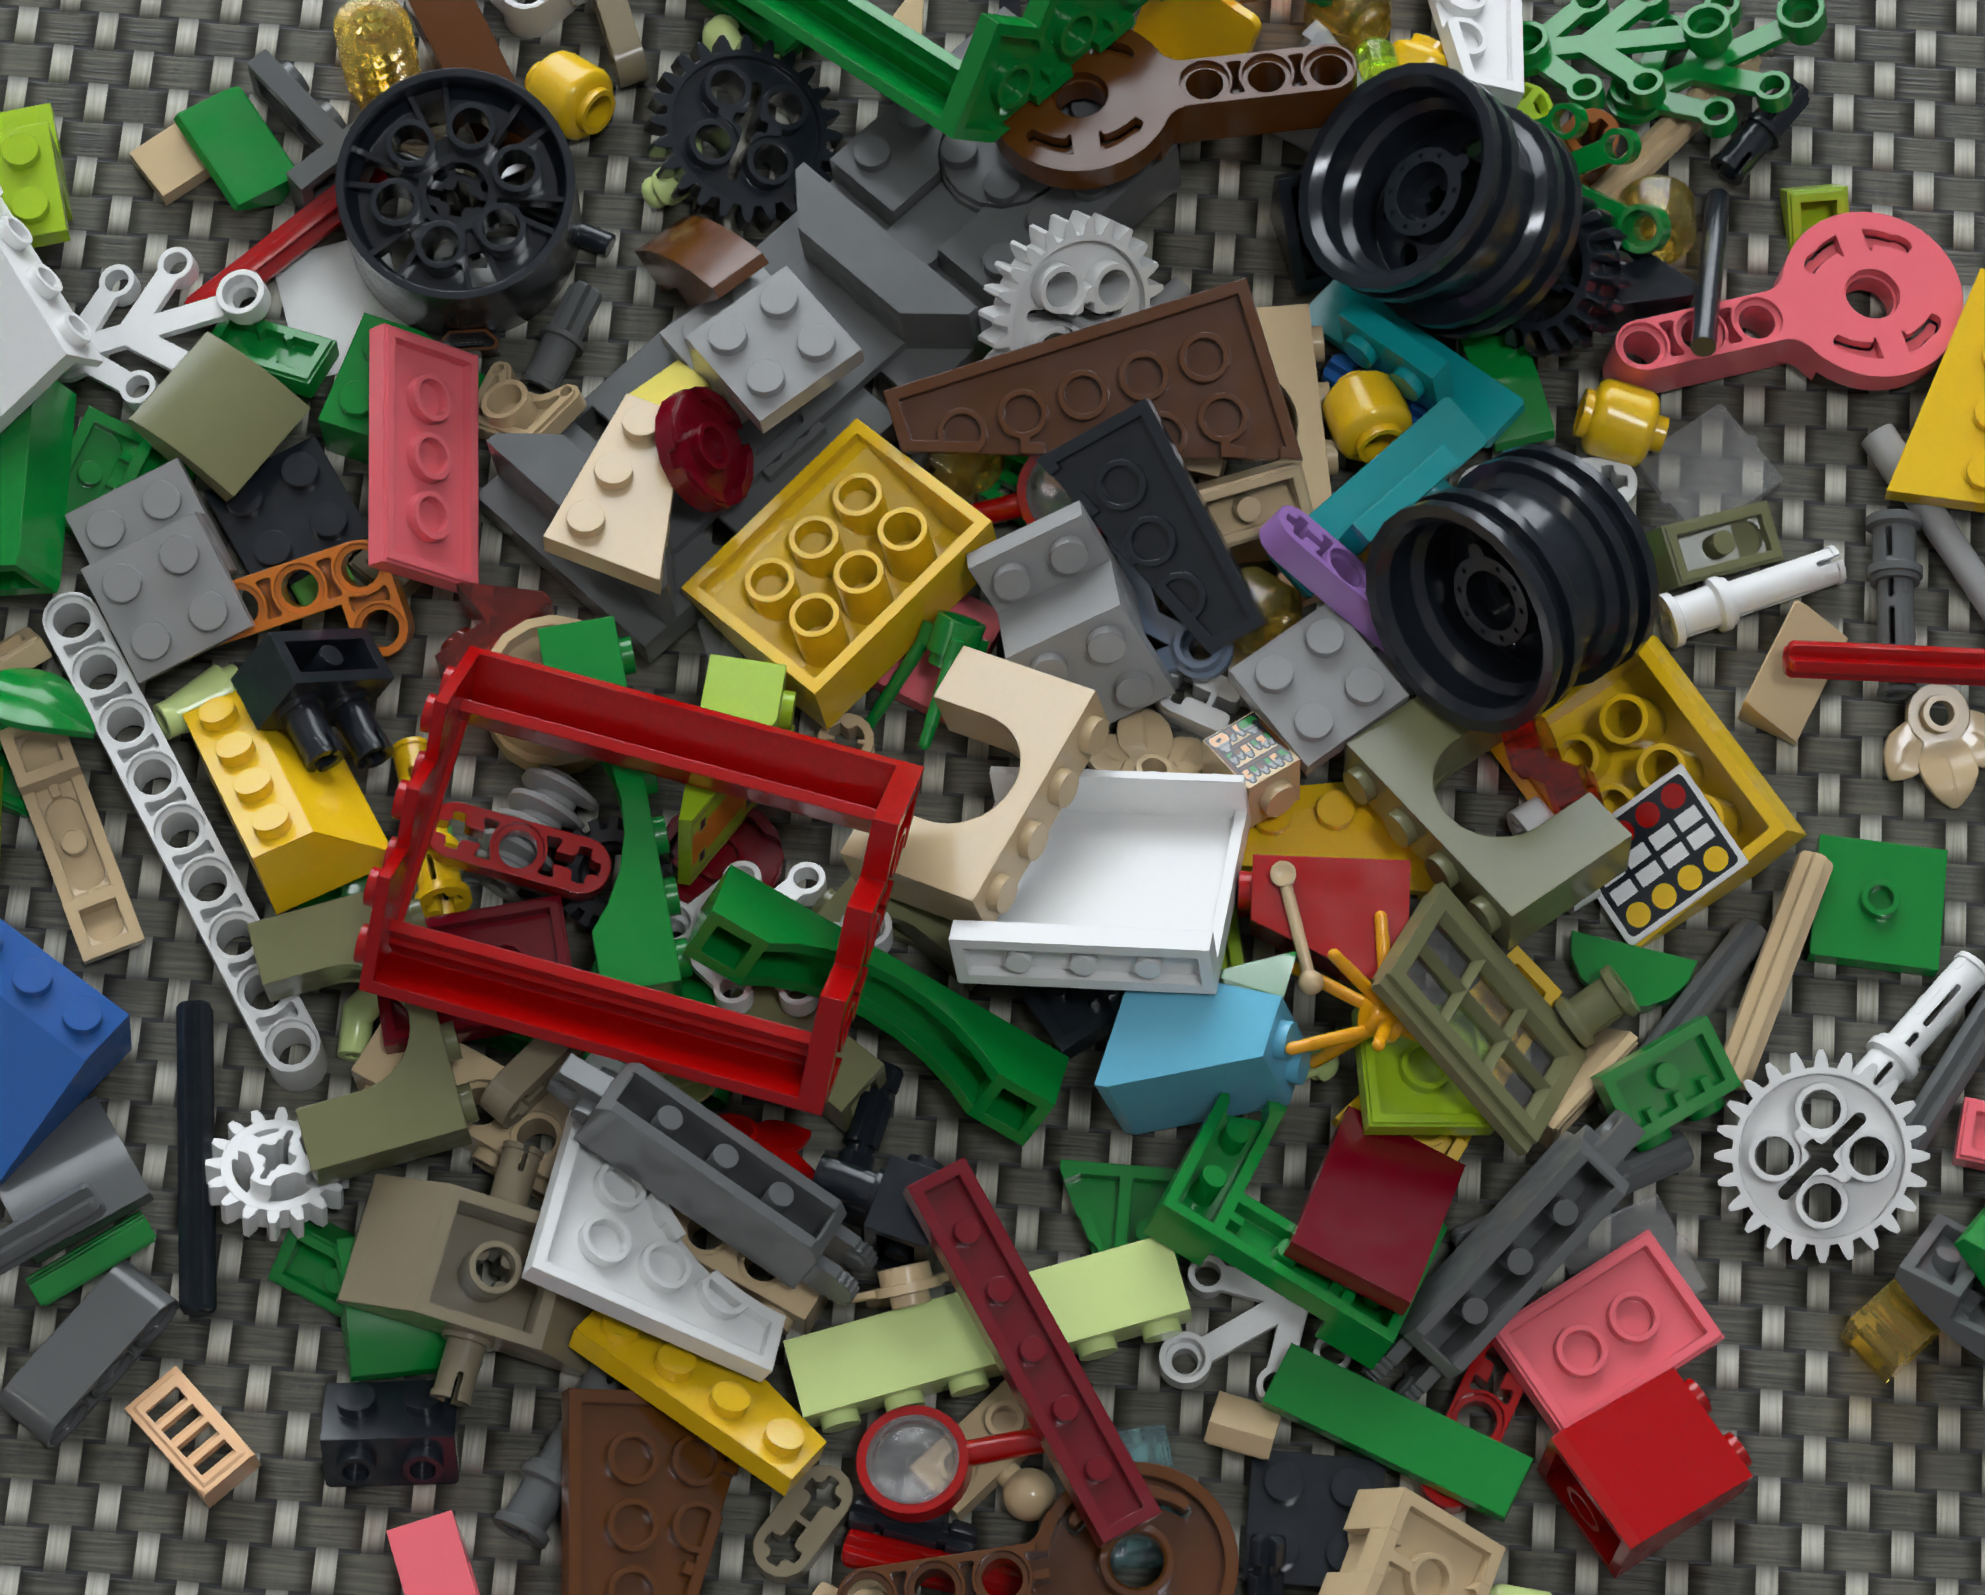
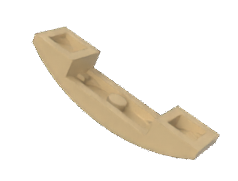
M12 727L0 730V741L18 789L25 802L84 964H90L145 943L146 940L69 736L27 731Z

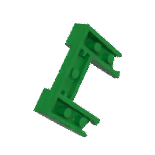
M1221 1092L1169 1182L1143 1233L1198 1266H1201L1209 1253H1212L1320 1318L1322 1322L1315 1334L1316 1337L1373 1370L1394 1343L1448 1228L1444 1223L1442 1224L1412 1303L1403 1316L1283 1255L1296 1224L1246 1195L1244 1191L1287 1107L1279 1102L1267 1101L1262 1108L1261 1121L1227 1115V1107L1230 1103L1229 1093Z

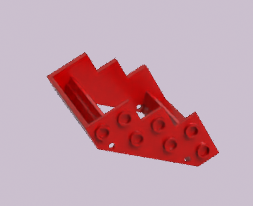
M470 645L456 667L450 665L446 667L438 695L430 693L425 701L420 719V731L429 733L426 751L421 750L418 753L410 781L405 779L400 781L392 805V818L400 820L398 837L393 836L390 839L384 855L382 868L374 866L365 885L363 905L372 907L370 922L369 924L364 923L361 927L354 949V962L363 964L358 990L621 1062L642 1063L654 1071L822 1116L835 1086L843 1059L837 1057L836 1053H841L844 1048L868 975L869 968L863 966V964L867 965L870 960L877 933L880 934L893 890L894 881L889 880L888 877H894L902 849L905 848L909 836L924 766ZM467 726L869 833L861 874L846 906L835 962L820 994L812 1032L404 922Z

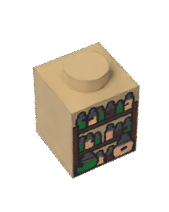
M1255 711L1202 740V774L1245 775L1251 814L1250 828L1268 817H1277L1283 814L1294 802L1300 799L1301 759Z

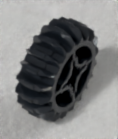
M1582 196L1581 223L1575 247L1559 277L1562 283L1555 282L1546 296L1526 315L1494 333L1497 336L1506 333L1505 344L1514 350L1525 345V351H1528L1529 355L1539 358L1551 357V355L1566 357L1573 355L1574 347L1582 349L1593 347V331L1601 334L1612 331L1606 316L1609 311L1618 313L1625 310L1621 302L1616 300L1619 289L1624 290L1633 285L1627 278L1621 277V269L1634 260L1628 253L1618 251L1628 237L1623 234L1622 230L1612 227L1615 217L1609 211L1598 208V204L1593 199ZM1571 299L1569 304L1561 311L1565 303Z

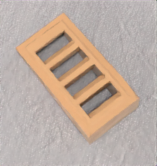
M176 1365L124 1408L127 1414L209 1509L261 1466L256 1454ZM175 1389H178L184 1398L154 1422L147 1413ZM194 1408L200 1416L170 1440L164 1432ZM210 1426L215 1434L188 1457H185L180 1450ZM225 1444L231 1452L201 1475L196 1467Z

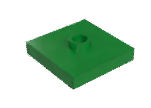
M1820 834L1816 844V852L1826 856L1833 863V870L1809 930L1807 961L1935 977L1939 971L1948 850Z

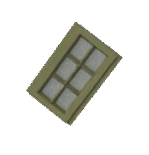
M1442 881L1435 884L1430 892L1421 899L1373 976L1371 988L1519 1157L1527 1154L1531 1146L1539 1141L1585 1061L1587 1048L1578 1041L1569 1027Z

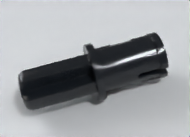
M1789 77L1793 91V101L1785 110L1769 113L1758 107L1754 112L1748 111L1743 114L1740 119L1741 127L1719 153L1711 158L1710 163L1713 170H1719L1723 164L1726 165L1718 174L1720 178L1731 185H1741L1745 181L1746 176L1769 150L1775 151L1782 145L1781 135L1809 104V91L1803 84ZM1775 88L1769 95L1777 94L1782 89Z

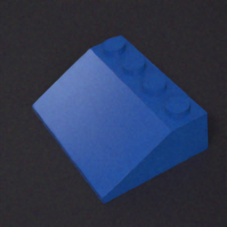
M0 919L1 1186L132 1050L130 1015L2 919Z

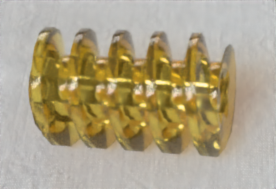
M349 0L340 7L334 17L333 33L336 38V46L342 63L341 67L349 93L355 97L360 109L363 111L373 99L395 83L422 73L419 67L420 63L412 32V24L407 11L395 0Z

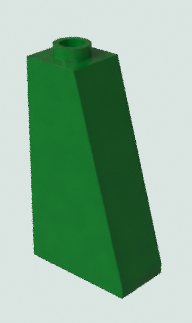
M57 380L0 433V596L57 593L61 583L76 394Z

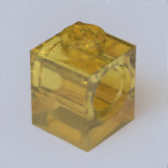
M1894 1278L1849 1319L1839 1337L1887 1384L1943 1331L1922 1313Z

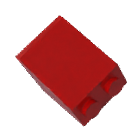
M1253 854L1252 871H1239L1237 917L1250 918V935L1286 953L1296 952L1280 888L1275 886L1270 879L1272 866L1279 861H1288L1296 869V878L1292 885L1313 966L1354 986L1328 958L1329 950L1337 949L1373 984L1372 978L1378 970L1374 915L1380 910L1387 914L1391 949L1409 920L1411 860Z
M1674 1367L1555 1434L1549 1439L1537 1468L1538 1473L1615 1579L1743 1493L1753 1477L1748 1469L1752 1462L1744 1446L1732 1433L1728 1432L1725 1435L1721 1433L1708 1415L1712 1411V1407L1703 1390L1691 1378L1683 1381Z

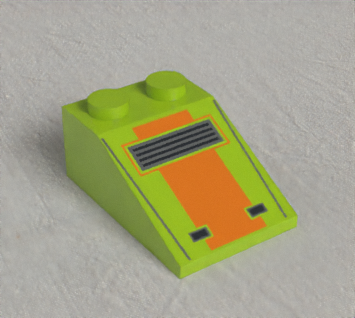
M710 654L700 707L795 732L793 719L797 692L786 690L787 665ZM685 784L678 825V884L691 885L746 819V815L751 808H755L758 803Z

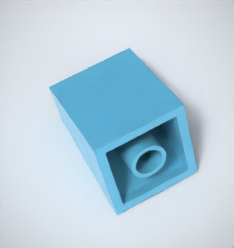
M1222 983L1218 984L1216 995L1125 991L1094 1085L1123 1132L1138 1135L1204 1122L1221 1092L1229 1093L1230 1103L1227 1107V1115L1229 1116L1261 1111L1267 1101L1279 1102L1287 1106L1290 1104L1295 1085H1302L1307 1078L1310 1068L1311 1051L1296 1055L1286 1053L1285 1046L1287 1043L1304 1038L1283 997Z

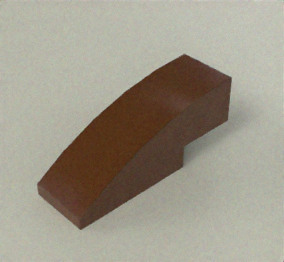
M697 216L681 218L635 251L661 291L665 292L677 288L690 308L721 298L769 264L763 253L745 239L716 222Z

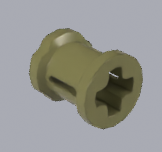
M1609 964L1600 969V978L1571 998L1562 995L1554 1001L1566 1025L1578 1041L1587 1049L1596 1044L1595 1036L1625 1015L1634 1018L1641 1013L1640 1006L1635 997Z

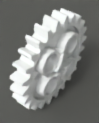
M1073 210L1069 220L1052 214L1049 220V231L1034 224L1030 225L1029 236L1031 243L1025 246L1012 240L1010 247L1015 256L1011 264L1004 261L995 262L994 266L1003 276L1000 284L991 283L984 285L983 290L995 297L994 305L978 310L979 316L992 322V327L978 335L979 341L993 347L984 359L1154 307V305L1150 304V298L1158 295L1164 290L1162 284L1148 278L1159 265L1158 262L1143 256L1148 248L1147 243L1133 237V230L1096 212L1091 217L1078 210ZM1084 307H1085V308H1087V309H1089V310H1091V311H1093V312H1095V313H1098V314H1108V313H1106V312H1112V311H1114V313L1111 314V315H1100V316H1098V315H1096V314H1094V313H1092V312H1087V311H1083V310H1084ZM1041 309H1045V310H1047V311H1049V312H1051V313L1060 314V315H1059V318H1058V317H1056V316H1054V315H1052V314H1050V313H1048V312H1045V311H1035V312H1037V313H1031V314H1028V313H1029L1031 310H1041Z
M1818 1049L1814 1067L1805 1068L1802 1060L1795 1052L1790 1054V1073L1782 1075L1769 1062L1765 1065L1766 1074L1770 1082L1763 1088L1749 1079L1743 1082L1746 1090L1753 1098L1748 1105L1729 1100L1727 1106L1740 1117L1737 1126H1718L1717 1131L1725 1137L1732 1139L1733 1145L1732 1149L1714 1153V1159L1732 1163L1734 1172L1723 1176L1717 1182L1719 1186L1724 1187L1738 1186L1741 1194L1729 1204L1728 1209L1730 1211H1737L1749 1207L1753 1215L1748 1220L1744 1230L1750 1233L1759 1229L1764 1224L1771 1230L1766 1247L1770 1250L1786 1237L1792 1240V1259L1798 1260L1803 1254L1806 1245L1810 1244L1815 1245L1819 1262L1826 1263L1830 1246L1839 1244L1847 1260L1854 1259L1855 1239L1861 1237L1873 1250L1879 1248L1878 1238L1874 1230L1879 1225L1896 1234L1901 1231L1898 1222L1892 1215L1896 1207L1905 1211H1916L1917 1206L1904 1193L1907 1187L1918 1188L1926 1187L1927 1185L1925 1179L1911 1172L1912 1164L1930 1159V1153L1912 1149L1911 1140L1927 1132L1926 1126H1906L1903 1118L1910 1114L1917 1105L1914 1100L1897 1105L1893 1103L1891 1098L1900 1084L1897 1079L1887 1082L1880 1088L1873 1084L1877 1074V1064L1872 1062L1860 1075L1852 1073L1853 1059L1851 1053L1846 1052L1838 1067L1831 1068L1829 1067L1824 1049ZM1823 1090L1831 1092L1837 1097L1840 1102L1841 1112L1835 1124L1829 1128L1819 1129L1807 1123L1803 1115V1105L1809 1095ZM1856 1113H1863L1866 1117L1865 1123L1833 1155L1835 1161L1839 1164L1837 1169L1832 1173L1824 1168L1816 1170L1789 1199H1781L1778 1194L1780 1188L1811 1158L1809 1151L1805 1148L1807 1144L1813 1139L1822 1145L1827 1143ZM1780 1137L1788 1141L1793 1148V1164L1783 1174L1769 1175L1758 1165L1757 1150L1766 1139ZM1866 1137H1873L1882 1141L1887 1147L1889 1154L1888 1163L1884 1170L1871 1176L1862 1175L1857 1172L1850 1160L1851 1148L1855 1142ZM1815 1184H1830L1836 1188L1841 1196V1210L1831 1221H1815L1808 1216L1804 1209V1196L1808 1189Z

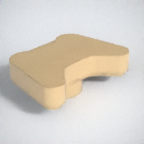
M496 362L490 367L478 390V438L489 439L495 433L561 434L585 410L586 401L578 387L571 384L563 385L544 394L529 392L526 386L518 380L509 363Z

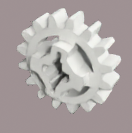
M278 1107L273 1120H265L258 1110L251 1111V1125L246 1128L232 1120L228 1123V1140L214 1138L211 1143L212 1158L205 1161L210 1205H221V1220L225 1224L241 1218L243 1235L247 1237L256 1232L258 1227L267 1228L270 1241H277L283 1228H290L297 1238L304 1237L305 1222L311 1220L314 1224L324 1227L328 1224L327 1207L341 1210L344 1205L343 1189L349 1188V1178L318 1186L311 1172L298 1119L297 1121L288 1120L285 1107ZM234 1177L239 1178L240 1186L238 1185Z

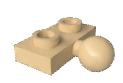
M1006 1380L958 1424L966 1440L1032 1428ZM947 1434L911 1469L913 1478L934 1498L950 1485L956 1475L959 1464L957 1444ZM1028 1456L973 1466L971 1481L966 1493L948 1512L957 1520H963L1000 1484L1003 1487V1501L1009 1513L1022 1521H1037L1044 1518L1047 1510L1050 1511L1054 1505L1056 1489L1053 1481L1045 1472L1036 1468L1022 1469L1019 1467Z

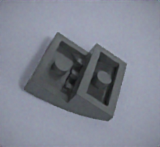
M97 1096L79 1104L3 1185H0V1198L13 1222L82 1182L95 1185L102 1195L106 1205L104 1215L33 1256L36 1264L154 1200Z
M1938 1213L1900 1264L1894 1278L1907 1296L1939 1329L1985 1361V1287L1954 1245L1967 1227Z

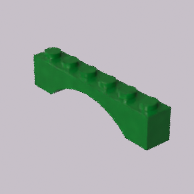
M614 616L537 628L542 665L627 687L625 676L636 674L630 636L618 638ZM599 761L614 788L623 819L624 840L620 870L605 910L592 930L598 974L683 997L681 978L693 976L691 958L683 954L687 938L674 939L670 917L681 915L675 876L663 878L659 856L670 854L665 819L663 815L651 817L647 795L659 793L657 776Z
M730 865L702 905L683 954L739 986H769L798 991L820 998V994L835 962L842 927L737 867ZM874 946L868 964H863V966L869 968L856 1014L896 1038L921 1059L951 1091L967 1115L1024 1146L1055 1106L1069 1057Z

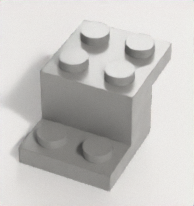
M787 265L772 276L763 267L721 298L698 305L660 332L663 346L676 360H680L704 377L711 385L712 391L724 397L737 412L742 421L741 423L750 418L763 434L865 362L859 345Z
M175 458L65 514L90 564L80 570L139 684H143L256 626L230 576L238 570L183 462L179 458Z
M1080 500L966 554L969 571L997 612L1006 660L1096 690L1109 723H1113L1176 693L1172 676L1145 635L1136 590Z
M1326 603L1231 668L1228 673V681L1250 708L1301 759L1300 769L1306 776L1338 753L1345 759L1346 742L1417 696L1401 678L1389 657Z

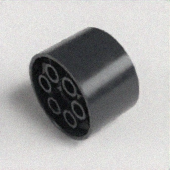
M470 68L435 69L407 77L380 93L364 108L350 127L339 153L336 167L335 191L338 211L355 265L364 284L374 298L392 315L418 330L436 336L444 337L451 330L487 329L492 334H499L527 322L556 297L568 280L579 252L582 226L581 208L573 159L566 137L550 111L529 91L513 81L482 70ZM468 123H480L489 129L487 136L482 141L474 144L464 143L456 137L459 129ZM446 124L448 137L435 141L434 133L430 128ZM510 132L525 139L519 144H509L498 150ZM407 140H421L428 145L427 152L418 160L407 161L396 155L399 146ZM514 164L527 165L534 170L533 177L523 185L513 186L501 179L502 173ZM376 168L399 177L389 178L380 183H369ZM455 169H467L477 175L474 178L466 175H457ZM442 173H446L447 178L443 181L435 180ZM460 196H468L472 208H464L461 217L453 216L450 205H457ZM393 198H404L414 204L412 211L400 220L387 219L380 214L384 204ZM520 206L557 209L553 228L523 216L520 212ZM512 224L519 229V234L509 244H493L486 238L487 232L496 231L504 225ZM412 237L415 247L398 271L395 272L381 258ZM442 240H450L459 247L456 255L445 262H435L425 255L428 247L438 245ZM483 253L496 283L473 289L469 258L472 261L481 259L480 254Z

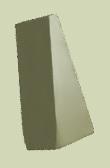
M1767 500L1660 526L1645 534L1654 555L1659 580V594L1703 584L1704 580L1713 576L1724 578L1785 560Z

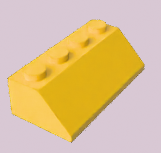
M237 691L225 696L209 699L200 707L182 714L205 770L276 915L370 874L374 866L382 868L388 841L344 758L329 770L319 772L318 769L315 772L307 771L300 753L287 730H257Z

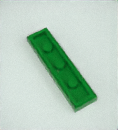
M1291 1343L1262 1400V1407L1502 1523L1505 1522L1533 1465L1534 1458Z

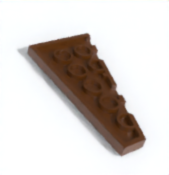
M1247 278L883 391L903 454L1042 456L1139 401L1148 398L1151 399L1182 459L1303 461Z
M568 1388L563 1391L561 1595H699L723 1519L721 1511L731 1479L737 1475L739 1464L632 1390Z

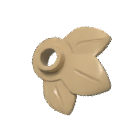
M1928 684L1912 694L1906 705V721L1896 727L1885 741L1883 750L1885 771L1889 781H1901L1920 774L1924 784L1935 798L1948 808L1957 809L1972 792L1979 774L1978 767L1985 769V714L1970 710L1966 699L1956 688L1947 684ZM1934 703L1944 705L1948 711V721L1944 726L1935 724L1930 718V708Z
M1143 708L1119 719L1116 734H1108L1107 741L1101 752L1096 756H1092L1087 765L1090 769L1200 774L1202 772V742L1194 737L1179 736L1173 738L1170 725L1164 717L1151 709Z
M929 1260L878 1271L880 1288L857 1293L852 1303L849 1302V1304L865 1301L867 1308L892 1307V1310L930 1302L929 1288L952 1282L946 1271L932 1275Z

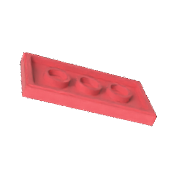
M383 323L369 329L368 566L466 595L479 590L478 355Z

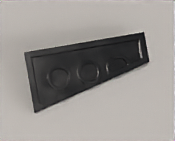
M1145 398L1035 459L1071 496L1073 502L1080 500L1092 521L1115 545V549L1155 590L1156 595L1209 654H1215L1270 624L1151 399Z

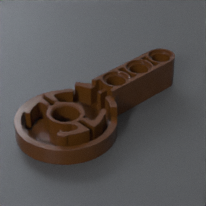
M1129 29L1102 53L1092 48L1072 64L1074 76L1041 104L1036 105L1029 100L1003 123L1011 127V129L996 140L995 144L1004 158L1015 169L1042 184L1064 189L1104 187L1125 180L1138 173L1155 158L1163 161L1173 144L1321 128L1337 105L1357 88V63L1355 57L1348 49L1336 44L1175 60L1161 54L1150 41ZM1081 98L1095 100L1103 106L1100 111L1087 117H1072L1061 112V109L1067 103ZM1134 125H1138V126L1142 127L1140 130L1137 129V128H1134V129H1133L1131 132H1129L1127 135L1123 136L1122 138H1120V139H1118V140H1116V141H1113V142L1108 143V144H1103V143H1102V142H1104V141L1112 140V139H1114V138H1116V137H1118V136L1124 134L1125 132H1127L1128 130H1130ZM1034 136V137H1036V138H1038V139H1040V140H1042V141H1045V142H1048V143H1051V144L1061 145V146H1070V147H1069V148H1066V149H1065V148H1058V147H1053V146H1050V145L1041 143V142H1039V141H1037V140H1035V139L1032 140L1031 142H1029L1028 140H1029L1031 137Z
M1134 1461L1157 1504L1175 1510L1184 1516L1190 1508L1191 1515L1186 1520L1172 1512L1161 1509L1162 1513L1155 1519L1098 1549L1086 1526L1077 1536L1067 1531L1068 1523L1069 1529L1077 1532L1084 1524V1521L1068 1492L1065 1490L1056 1500L1050 1511L1047 1510L1038 1533L1028 1543L860 1568L849 1573L842 1580L837 1595H854L860 1589L867 1587L879 1589L885 1595H916L919 1586L925 1580L932 1577L948 1580L955 1588V1595H989L984 1589L983 1582L987 1574L998 1567L1011 1568L1020 1575L1023 1583L1015 1595H1234L1239 1567L1238 1548L1228 1517L1217 1500L1206 1488L1190 1476L1174 1468L1156 1463ZM1143 1539L1157 1547L1162 1555L1164 1567L1161 1575L1155 1582L1146 1587L1133 1588L1122 1584L1114 1576L1110 1566V1559L1114 1550L1124 1541Z

